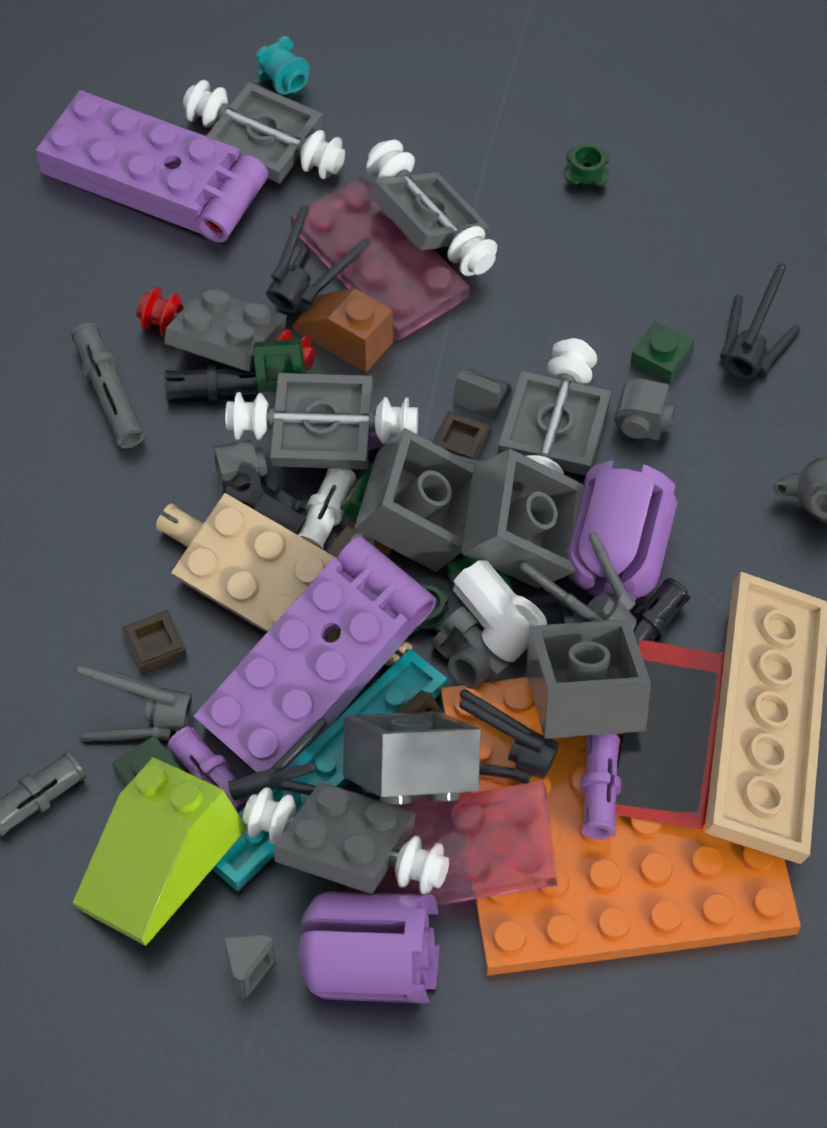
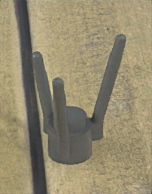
M591 532L588 537L615 593L614 597L603 593L592 599L586 606L573 595L565 592L528 562L523 561L520 563V569L585 622L629 619L634 630L637 622L629 610L635 605L636 601L625 590L597 533Z
M83 665L75 666L74 670L78 675L148 698L145 720L153 722V727L83 732L80 735L81 741L102 742L149 739L155 735L157 739L169 742L172 731L178 732L187 726L192 704V693L162 688L116 671L110 674Z

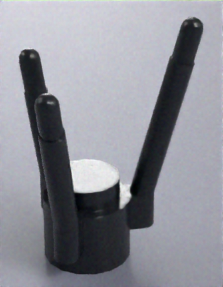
M303 204L299 209L279 264L271 275L273 282L266 291V296L271 303L290 313L297 312L302 302L312 305L318 294L370 245V240L363 238L312 286L309 285L311 277L302 269L305 259L310 252L309 247L303 246L292 265H289L309 211V207L306 204Z
M783 263L777 265L749 330H744L739 335L737 333L743 297L741 295L734 297L726 342L720 353V358L723 360L725 368L737 377L752 379L758 373L766 375L772 362L800 331L798 325H793L768 352L766 347L767 341L759 334L786 270V266Z
M466 689L461 690L460 697L463 699L459 703L461 709L515 739L508 756V760L516 763L515 768L480 763L479 775L512 779L526 786L529 785L532 776L545 780L560 743L549 738L544 739V735L531 730L482 698L477 697Z

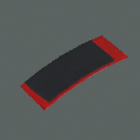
M640 640L638 646L651 681L646 731L624 733L617 776L622 780L621 793L618 796L616 795L615 815L702 830L710 788L725 654Z

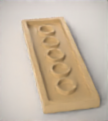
M740 572L732 583L705 833L802 864L810 856L827 652V601L744 572Z

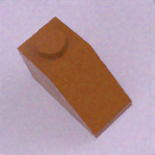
M355 288L319 295L313 304L292 324L295 332L302 336H309L312 342L365 373L393 343V310Z

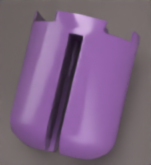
M607 461L595 465L586 474L584 481L585 490L572 538L565 552L569 555L570 562L575 569V572L568 575V577L580 589L587 590V593L596 597L603 593L608 594L610 597L615 596L588 537L591 532H595L605 547L625 590L634 600H637L642 596H646L658 585L678 504L674 496L676 486L665 474L643 464L641 472L629 469H612L613 461Z
M327 891L315 896L303 914L301 929L304 934L299 938L298 947L301 974L309 990L326 1000L429 1004L430 1001L425 989H436L440 945H435L434 930L432 927H429L428 914L439 915L434 895Z

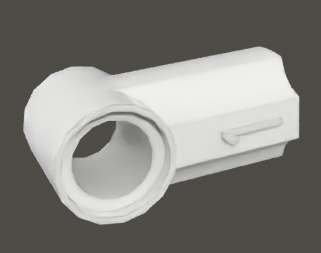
M478 560L472 566L463 569L454 580L455 587L453 591L484 627L481 634L483 641L494 654L505 661H516L528 648L529 626L547 625L546 617L541 610L528 599L516 595L487 560Z

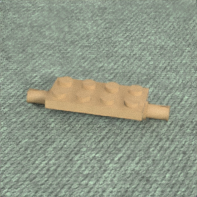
M226 493L221 497L204 523L178 509L172 503L163 510L166 514L170 515V520L160 515L156 522L157 531L165 533L188 547L172 570V575L266 633L334 557ZM337 630L330 633L327 642L337 641L341 631ZM403 642L386 661L385 665L392 667L400 659L399 656L402 657L409 649L412 650V645L408 642Z

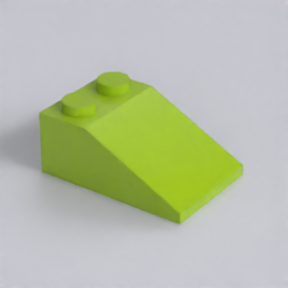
M152 757L119 794L73 900V904L78 910L146 946L247 828L223 789Z

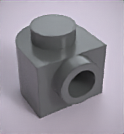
M632 379L624 384L614 415V421L625 435L636 439L646 437L659 441L662 431L670 432L675 414V405L668 403L669 384L646 379Z
M252 440L213 446L215 468L222 496L226 493L225 489L229 483L239 489H246L251 485L250 477L238 470L242 462L254 465L259 470L261 476L267 475V464L263 448H254Z

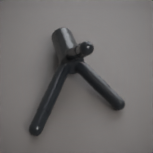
M323 718L317 720L270 769L228 781L233 801L250 797L253 794H259L265 787L271 790L280 789L310 796L316 787L315 785L296 782L290 779L315 772L316 764L309 762L288 769L286 767L327 726V721Z

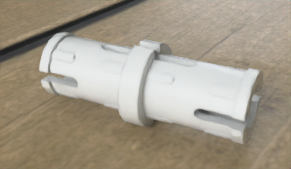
M328 468L318 493L312 495L307 502V515L296 535L322 550L333 526L338 525L344 516V511L340 507L356 480V475L351 469ZM330 500V502H329V504H328V507H327V509H326V511H325V513H324L322 519L320 520V518H321V516H322V513H323V511H324V509H325V507H326L328 501Z

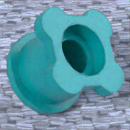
M282 36L276 43L270 46L261 47L255 56L259 62V69L256 72L257 77L264 82L271 79L274 89L278 93L286 95L301 90L307 83L310 72L309 63L303 57H296L291 51L294 43L288 36Z

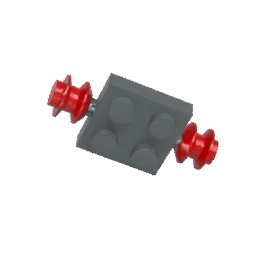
M154 287L150 293L142 295L137 306L136 315L138 319H141V328L148 331L154 324L159 325L160 335L165 337L164 344L248 372L255 366L253 355L255 342L292 339L291 331L285 330L287 315L273 311L264 304H251L230 297L221 290L203 288L183 309L180 294L173 293L167 300L163 298L162 289ZM306 335L302 338L305 370L307 371L313 365L316 350L314 347H310L311 339Z

